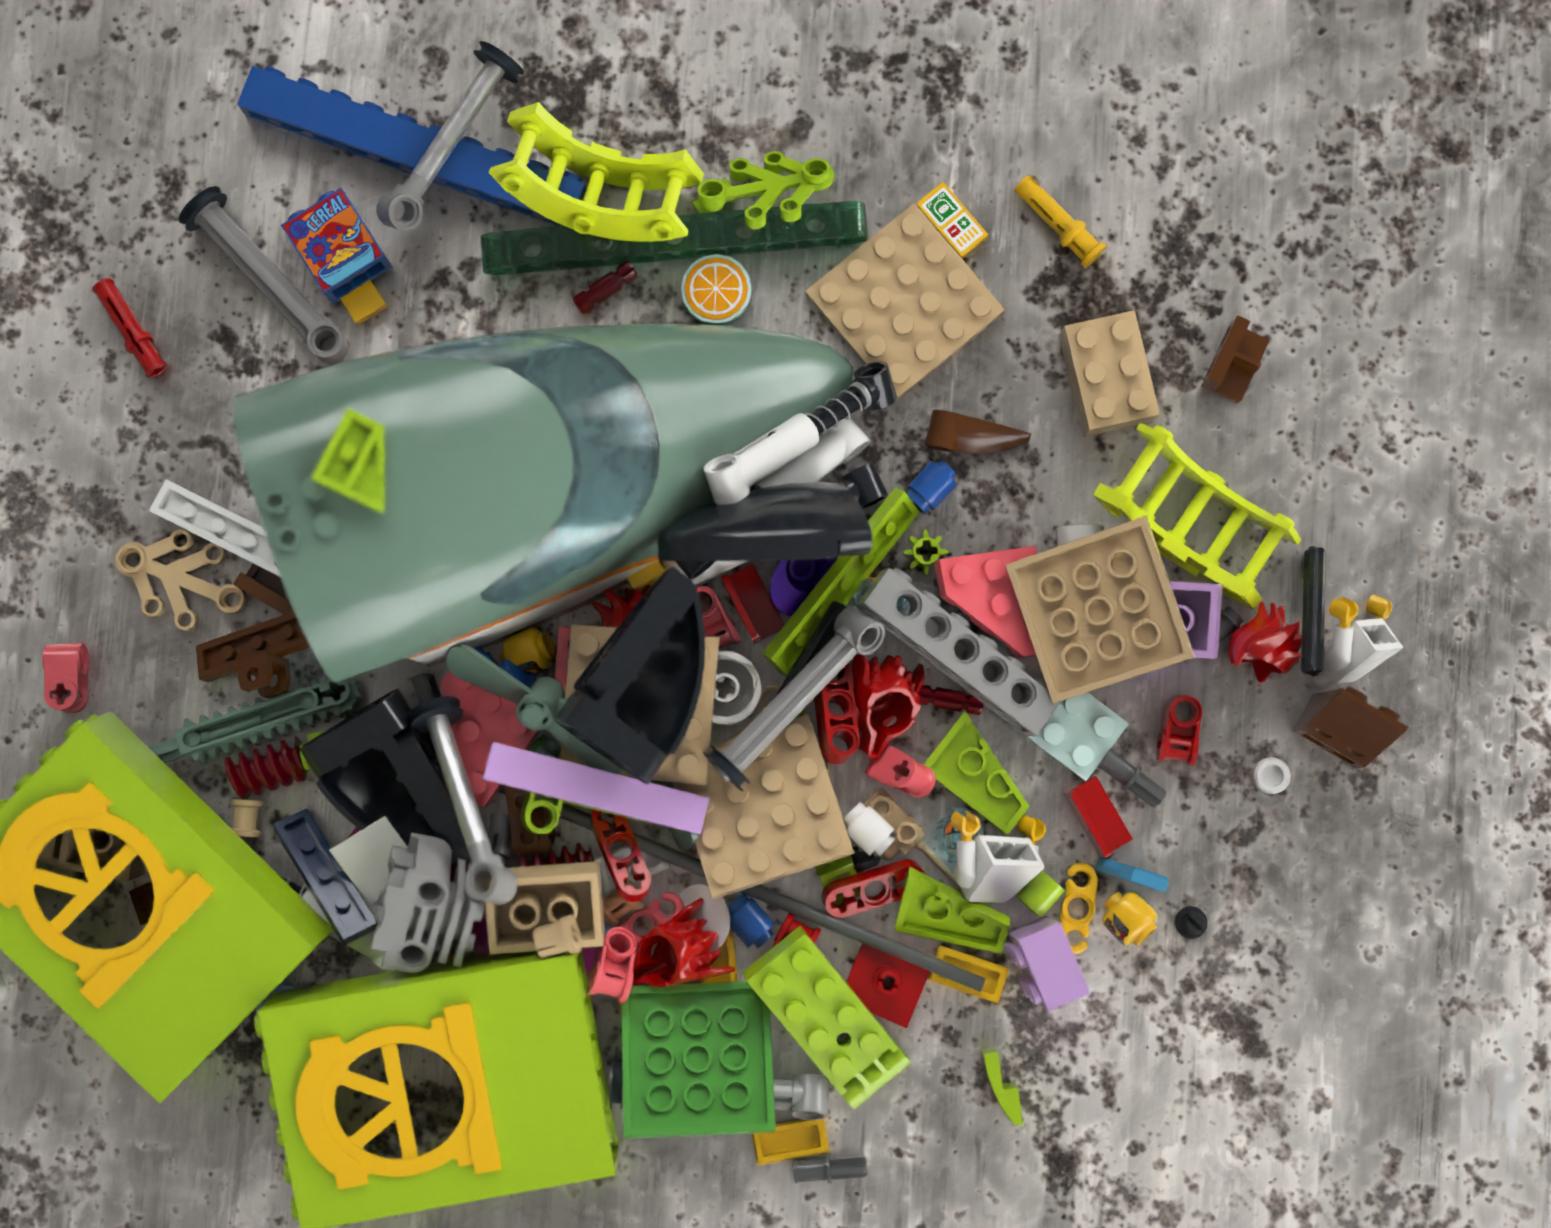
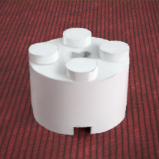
M721 651L718 653L716 685L717 683L724 684L726 679L731 680V687L735 689L733 695L727 694L724 699L720 698V691L715 688L712 723L721 726L736 725L748 719L757 709L762 692L761 679L755 666L743 655L732 651Z

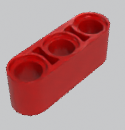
M849 662L838 673L839 679L831 680L814 697L820 750L823 758L835 765L845 763L856 752L860 744L852 672ZM828 703L838 704L842 708L843 715L833 714L829 710ZM836 737L844 740L847 745V751L836 749L832 738Z

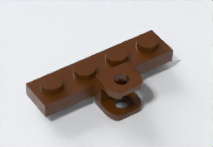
M295 611L196 645L199 680L211 682L237 673L238 682L243 691L251 692L257 689L259 695L264 698H270L287 692L291 681L289 659L283 658V656L311 647ZM251 675L255 676L256 680L252 681ZM277 675L278 681L275 686L271 687L272 676Z

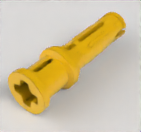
M1030 174L1023 178L1015 187L1014 192L1060 236V245L1063 248L1068 246L1082 261L1081 266L1084 269L1089 267L1106 250L1107 245L1104 242L1099 243L1085 229L1086 224L1079 219L1075 221Z

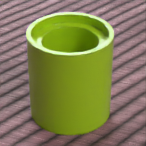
M1042 870L1023 887L1016 897L1035 915L1041 918L1065 890Z

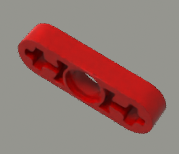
M592 810L590 826L618 894L629 902L641 901L649 892L651 875L627 818L607 813L609 817H614L612 827L615 833L609 836L610 828L605 820L600 821L602 813L605 812ZM615 843H624L630 848L631 854L626 858L619 859L611 854L610 847ZM631 865V874L634 880H642L637 890L632 885L626 886L628 881L626 868Z
M904 859L828 883L821 894L822 903L827 912L833 917L844 918L900 901L905 886L903 880L906 879L909 867L923 874L925 872L916 861L911 859ZM888 877L893 878L894 882L892 883L895 886V889H892V886L887 879ZM876 880L883 882V889L878 895L867 896L865 894V888L870 882ZM855 887L857 893L861 898L859 900H856V898L854 897L855 893L853 891V888ZM838 893L844 895L842 898L843 903L840 905H836L834 902Z

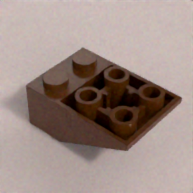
M1347 686L1346 689L1340 688L1313 694L1292 731L1352 767L1363 768L1403 735L1408 726L1398 721L1401 717L1398 713L1384 706H1379L1377 709L1365 702L1368 698L1365 694Z

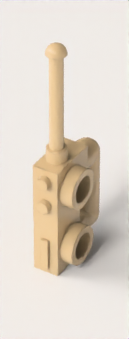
M879 788L863 803L866 808L870 805L895 829L893 831L896 835L893 837L895 841L880 855L883 859L890 861L901 851L906 855L915 846L953 882L959 892L962 891L956 882L954 873L926 846L927 843L922 839L926 835L923 832L925 828L921 824L917 826L913 822L915 818L911 814L907 815L884 789Z

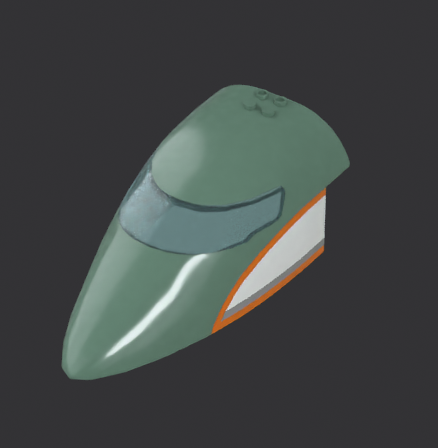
M668 323L564 326L511 331L409 347L331 365L235 396L233 401V420L246 475L286 592L315 656L330 680L336 683L406 657L428 667L446 661L449 650L457 644H464L473 649L488 647L504 641L513 634L531 627H538L605 596L604 591L608 588L615 591L630 583L627 579L628 577L659 560L658 538L663 529L683 516L715 502L703 468L706 463L716 457L737 452L797 413L812 414L813 409L819 405L824 406L828 398H837L840 391H848L853 378V366L848 359L830 346L782 332L730 325ZM347 408L385 427V511L383 515L319 485L311 479ZM754 485L749 487V489L754 490Z

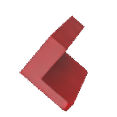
M754 564L729 576L727 574L721 576V581L753 644L778 633L782 629L784 623Z
M1093 776L1063 794L1099 857L1107 858L1112 855V851L1133 840L1097 776Z

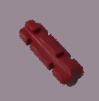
M624 261L616 267L617 270L614 273L610 271L588 286V291L582 290L573 297L575 306L582 314H586L595 308L594 304L596 302L601 304L621 290L624 283L628 285L637 279V272L629 261Z
M922 684L919 691V702L921 705L927 706L928 703H931L933 707L961 712L963 709L967 713L980 715L984 708L982 702L971 694L969 696L965 695L963 691L941 687L931 689L930 685Z

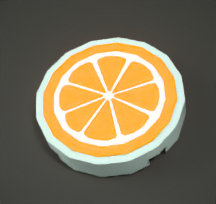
M714 254L703 256L690 265L683 276L681 292L683 303L692 317L707 323V325H727L740 318L746 311L751 299L752 288L750 276L742 264L732 257Z

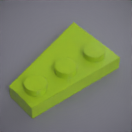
M964 711L923 765L934 771L938 783L1005 835H1008L1030 806L1006 770L1001 766L991 751L990 746L974 726L967 712Z
M909 867L894 931L1002 954L1010 927L1009 916L981 902H970L963 893Z

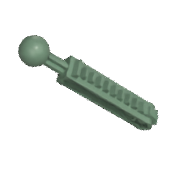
M325 675V680L322 683L312 679L311 686L305 687L300 683L297 684V691L291 692L288 690L282 696L278 697L276 695L270 697L267 701L257 697L255 705L250 706L248 703L242 702L240 710L230 706L227 709V714L223 715L215 711L212 719L205 715H200L199 723L197 724L186 718L184 719L183 728L174 731L176 738L148 746V748L165 764L185 757L204 766L207 765L208 756L217 760L219 759L220 752L223 751L230 756L233 755L235 747L245 751L247 750V744L250 742L260 746L262 738L266 737V739L272 742L275 741V734L277 733L287 737L289 736V729L294 728L297 732H302L304 724L314 728L316 727L317 720L320 719L325 723H330L332 715L342 719L344 715L356 712V707L359 705L360 700H363V695H361L359 682L355 678H347L333 683ZM343 689L345 692L341 693V700H335L334 698L339 696L338 690Z

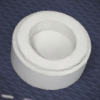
M1264 758L1258 761L1252 770L1253 784L1259 791L1266 794L1282 792L1287 788L1291 779L1289 767L1278 758Z

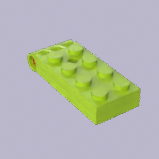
M801 926L742 972L747 983L853 1109L857 1108L912 1063ZM847 1033L844 1039L837 1040L839 1034Z

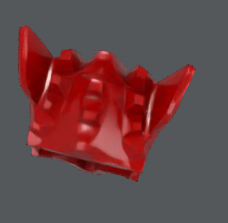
M856 654L853 657L854 696L858 727L862 731L858 749L871 758L879 759L889 742L903 734L915 723V717L921 707L919 691L925 680L924 665L919 663L914 671L911 672L907 671V667L902 664L901 656L898 655L894 658L891 655H887L881 665H879L878 657L876 656L872 657L868 662L865 655ZM896 717V722L887 726Z
M702 898L687 905L668 922L653 928L642 937L633 965L632 986L647 983L655 987H667L735 971V968L731 966L711 968V965L720 956V950L709 951L712 944L719 937L717 931L701 930L707 923L705 919H692L695 912L704 902ZM657 943L653 955L651 956L652 947L654 946V944Z

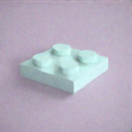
M1087 692L1062 700L1038 735L1027 736L1026 738L1081 780L1087 781L1129 723Z

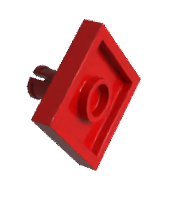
M861 943L846 982L872 1014L907 1028L930 971Z

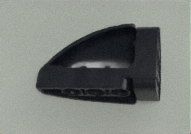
M835 482L788 483L750 490L749 495L737 503L718 505L712 502L683 516L661 531L658 538V559L666 561H765L867 555L871 551L873 538L870 525L859 502L843 485Z
M673 566L667 568L659 576L576 680L573 687L577 692L571 694L553 719L558 725L588 747L646 785L649 784L670 754H674L679 747L692 720L701 692L705 664L704 624L697 589L688 577Z
M399 688L373 701L299 748L312 771L319 779L317 786L320 791L358 829L363 830L385 816L407 847L411 833L435 837L444 840L450 846L452 851L451 867H457L459 859L466 860V866L472 863L430 733L421 734L415 728L410 730L411 721L407 718V715L411 708Z

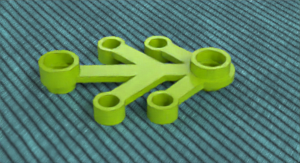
M770 151L764 155V169L750 164L745 158H735L729 163L731 179L741 182L750 178L757 182L726 188L722 181L708 179L701 182L697 188L699 204L706 211L717 212L728 201L762 195L754 205L747 207L744 211L746 226L750 229H760L766 225V213L787 189L797 188L790 198L782 200L779 205L781 219L786 222H795L801 218V206L814 191L827 189L833 184L835 179L834 170L830 167L829 162L824 159L812 158L803 164L784 157L779 151ZM785 171L792 175L781 176L779 174Z

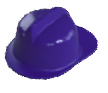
M837 557L777 560V566L770 579L769 593L773 604L779 612L792 616L835 563Z

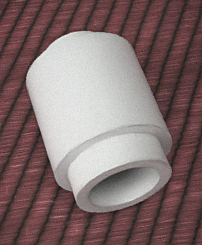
M859 802L843 819L849 837L869 856L874 851L881 855L895 841L890 835L895 829L870 805L866 808Z

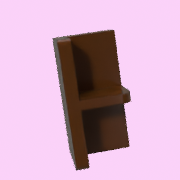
M1238 315L1229 324L1201 384V387L1235 403L1242 401L1253 375L1260 369V360L1269 343L1267 338L1248 330L1250 321Z

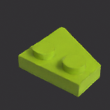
M347 408L311 477L312 481L383 515L385 511L384 425Z

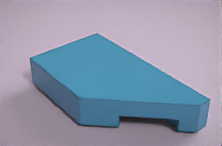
M1102 857L1098 858L1095 871L1158 891L1166 892L1169 882L1168 877Z

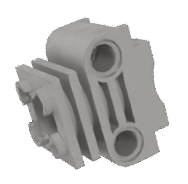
M411 833L407 848L392 845L388 860L389 876L386 885L380 891L374 917L378 926L373 932L370 948L385 952L382 968L409 973L422 971L431 961L437 937H440L438 962L446 963L452 940H455L453 965L461 966L464 953H471L473 949L475 934H470V932L473 931V922H480L485 902L471 898L465 890L466 860H458L453 881L450 882L452 851L444 840Z

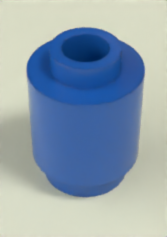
M930 461L907 486L909 490L906 494L919 512L925 515L930 509L934 511L957 486L954 481L956 473L943 461H940L938 464Z
M742 893L728 906L730 928L747 948L752 944L760 948L774 935L770 928L775 923L753 898L748 899Z

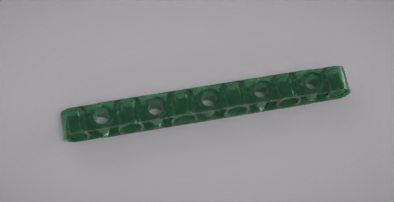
M862 201L803 204L801 206V218L795 222L782 220L780 208L771 207L766 213V225L760 229H753L755 231L754 234L746 239L740 238L735 233L739 227L746 226L745 210L677 215L689 230L688 235L679 244L672 245L666 241L633 242L610 239L613 241V244L605 251L595 249L596 242L602 239V237L581 234L563 225L489 232L480 236L483 273L488 275H506L620 265L624 261L638 264L695 259L714 254L730 256L858 244L868 240L866 207ZM815 219L822 221L825 228L820 232H812L806 225L809 221ZM538 244L542 246L537 256L527 257L524 255V251L529 245Z

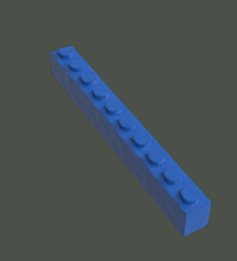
M255 66L251 67L237 103L241 111L249 118L407 174L412 173L442 128L437 125H430L429 128L417 124V120L403 113H397L396 116L385 113L381 106L369 101H364L363 105L351 101L349 95L332 89L328 93L318 89L317 84L304 78H298V81L286 78L282 71L270 66H266L264 70ZM464 136L462 140L460 139L432 181V183L574 233V229L552 221L527 207L510 193L506 192L489 174L491 167L513 160L515 154L505 149L496 148V151L484 148L480 141ZM529 160L527 167L546 182L549 167L539 161ZM564 171L558 190L583 201L587 189L585 183L582 182L579 176Z

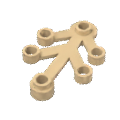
M183 529L175 530L170 537L149 546H144L138 542H129L121 546L115 556L116 567L124 576L133 578L142 600L141 610L146 616L158 618L166 610L165 601L155 596L148 574L161 579L175 614L174 624L177 628L184 631L194 630L198 626L199 617L194 611L189 609L181 587L215 600L217 607L228 614H238L247 605L246 592L237 586L227 584L219 587L187 574L209 563L220 565L226 560V549L214 543H209L203 550L168 565L154 561V559L173 550L180 552L189 551L194 545V537L190 532ZM185 534L187 543L179 547L177 545V538ZM213 548L220 550V556L216 560H211L209 557V553ZM138 554L140 562L137 566L132 567L130 565V558ZM232 594H237L239 602L236 606L231 607L228 604V598ZM156 600L159 605L158 610L155 613H150L148 609L149 603ZM189 613L192 621L190 625L184 627L181 623V618Z

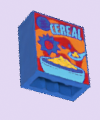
M342 188L323 194L317 203L305 210L294 212L290 215L288 221L281 224V227L318 286L333 305L339 302L340 298L367 281H372L393 268Z

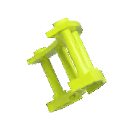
M539 102L510 112L507 123L521 137L512 161L491 167L489 174L506 192L510 193L527 207L552 221L574 229L578 233L633 242L667 241L688 235L689 230L675 214L681 189L699 185L703 181L704 173L686 149L664 154H643L642 159L623 157L622 152L594 142L588 146L571 137L573 131L557 121ZM533 147L552 161L546 182L527 167ZM565 168L590 178L583 201L558 190ZM603 183L629 188L623 210L597 206ZM666 190L661 208L638 211L643 191Z
M1139 423L1136 429L1148 444L1120 486L1116 485L1112 489L1100 483L1093 496L1116 519L1120 515L1128 521L1147 516L1160 555L1195 578L1200 572L1214 583L1223 584V595L1256 611L1263 599L1255 589L1256 583L1254 580L1282 538L1296 545L1300 543L1302 539L1294 528L1295 523L1283 514L1276 513L1274 516L1227 488L1222 477L1212 471L1203 470L1190 459L1173 441L1174 436L1167 429L1159 425L1151 428ZM1160 454L1170 464L1143 506L1138 507L1133 501L1134 496L1132 493L1157 455ZM1182 473L1200 488L1173 530L1165 531L1154 522L1156 519L1154 514ZM1211 496H1213L1234 511L1208 551L1199 555L1184 545L1186 543L1184 538ZM1247 518L1269 532L1243 572L1237 573L1234 576L1220 568L1218 560Z

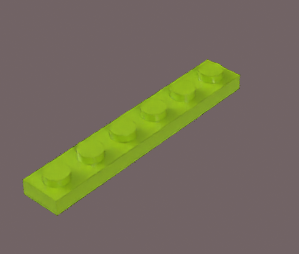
M895 487L868 520L873 538L869 554L839 556L762 652L780 674L787 677L833 601H838L846 606L918 516L919 510L905 491Z

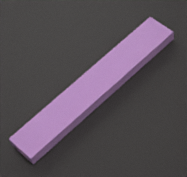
M491 742L482 776L483 780L698 835L701 834L709 802L707 797L653 783L646 785L638 779L496 742Z

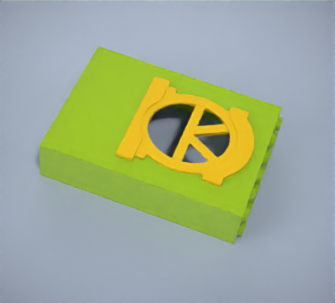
M111 711L101 716L93 714L85 722L81 719L75 722L63 735L67 740L59 748L54 746L38 760L42 766L34 774L29 772L13 786L16 793L8 801L5 798L0 801V949L160 1104L334 929ZM90 828L109 832L125 841V846L101 870L89 834ZM67 830L73 832L87 881L36 868L35 864L40 852L53 837ZM139 855L149 871L154 889L153 911L144 930L129 943L109 949L90 948L67 939L62 932ZM41 885L76 896L52 921H49L38 905L34 886Z
M582 948L578 953L570 954L567 951L541 958L537 951L484 954L463 958L461 966L453 965V960L446 961V963L429 964L425 969L416 973L395 970L274 992L257 1011L258 1015H255L254 1024L257 1036L259 1038L263 1037L265 1051L262 1052V1066L265 1074H270L272 1088L269 1090V1102L271 1109L278 1113L279 1124L276 1127V1137L279 1147H284L287 1161L284 1162L283 1166L284 1178L287 1184H292L294 1197L291 1198V1213L294 1220H299L300 1228H328L615 1176L620 1150L612 1108L610 1109V1096L591 994L587 993L588 978ZM397 1043L415 1044L438 1053L455 1069L464 1092L463 1113L454 1132L441 1145L419 1156ZM380 1047L383 1053L388 1084L349 1071L348 1067L362 1054ZM338 1085H343L392 1103L355 1134L347 1136L341 1128L336 1115V1089ZM395 1120L402 1157L400 1159L385 1158L365 1151L364 1145Z

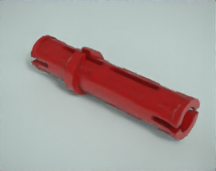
M105 278L97 282L92 287V291L97 295L110 319L125 340L124 347L127 352L134 354L146 377L154 378L162 374L167 369V365L153 346V337L148 331L143 330L131 308L117 289L114 280Z

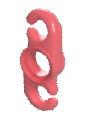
M664 892L662 894L663 900L670 901L675 906L672 915H663L660 911L661 901L654 899L648 907L635 911L616 926L624 927L634 934L637 940L636 950L643 937L634 928L636 918L647 916L653 920L655 927L665 924L684 908L683 901L677 894L673 892Z

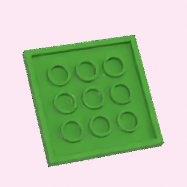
M747 981L677 984L667 987H655L652 985L632 986L624 1004L621 1003L624 1139L775 1133L770 1009Z

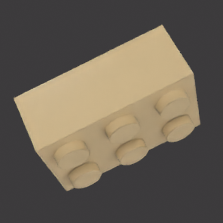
M1135 310L1064 326L1059 334L1083 438L1138 426L1139 423H1152L1160 415Z
M600 861L509 868L517 877L518 885L514 897L508 903L502 905L485 902L490 954L538 951L534 943V929L560 922L562 917L572 915L577 923L581 937V948L603 946L605 924ZM493 879L490 881L489 888L492 886Z

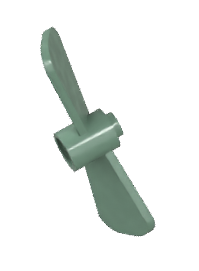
M457 644L449 650L446 665L450 672L459 679L518 704L516 715L523 726L534 731L547 729L592 768L619 774L622 771L621 768L588 747L553 720L567 701L565 699V690L557 680L550 677H541L535 680L530 688H528L470 646Z

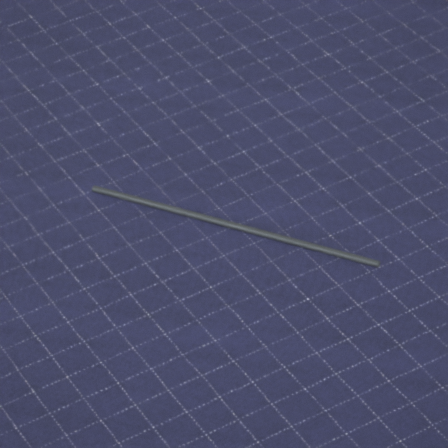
M503 785L499 790V793L505 795V789ZM564 803L562 804L560 818L592 831L590 826L591 814ZM607 822V824H608V826H609V828H610V833H609V836H610L611 834H613V833H615V832H614V830H613L612 823ZM633 832L640 851L706 878L701 860ZM762 885L739 891L981 992L986 978L842 918L833 917L825 911Z

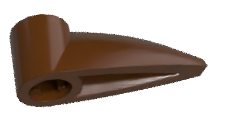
M932 410L925 446L945 452L994 453L1028 443L1032 433L954 412Z

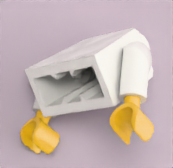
M1375 594L1372 595L1367 603L1366 612L1375 615V619L1357 620L1354 622L1352 621L1359 612L1358 605L1345 597H1341L1340 600L1337 598L1332 600L1329 606V613L1339 618L1340 621L1339 625L1334 626L1333 639L1324 646L1323 671L1318 676H1311L1319 688L1326 689L1332 683L1354 682L1403 648L1385 623V619L1388 618L1392 611V603L1388 599Z
M966 811V819L959 812L952 814L951 825L961 832V840H957V863L954 876L962 890L961 893L964 894L968 901L987 903L1007 902L1045 868L1038 855L1039 846H1036V840H1040L1046 833V826L1041 820L1027 815L1021 817L1017 828L1020 833L1027 836L1026 838L978 835L972 840V836L980 828V820L977 816L969 811Z

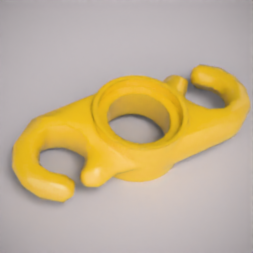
M1079 862L1069 867L1067 874L1072 877L1078 872H1084L1087 874L1089 881L1083 887L1077 886L1072 879L1066 881V894L1060 903L1059 922H1061L1066 936L1068 932L1075 930L1083 938H1087L1090 935L1089 923L1095 914L1098 877L1092 866ZM1074 898H1082L1087 904V913L1081 919H1073L1068 914V904ZM1083 940L1078 945L1070 944L1074 955L1085 951L1088 948V943Z

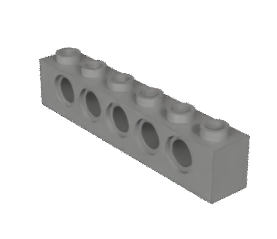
M887 568L880 571L856 606L884 625L887 631L977 698L1024 736H1037L1061 702L1052 703L1046 682L1040 678L1034 680L1024 672L1026 667L1019 660L1011 656L1006 658L996 650L998 645L989 637L983 634L977 636L968 629L970 624L962 616L954 612L949 614L939 606L941 601L932 593L926 590L920 592L911 585L912 579L905 572L894 568V570ZM899 597H904L910 604V611L906 616L900 614L897 610L896 602ZM928 619L934 620L938 625V634L935 638L930 637L925 630V624ZM958 640L964 643L967 649L963 660L959 659L954 653V646ZM987 662L995 670V676L991 682L983 676V667ZM1015 684L1023 692L1022 700L1019 703H1016L1011 696V690Z

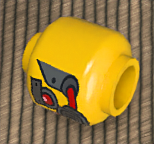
M531 627L507 637L503 642V652L499 655L500 662L504 659H509L528 675L533 673L536 676L551 668L553 659L556 658V649L548 633Z
M1118 891L1103 905L1107 910L1102 920L1103 925L1123 945L1134 943L1136 946H1139L1158 927L1155 924L1157 912L1137 892L1131 891L1123 896Z

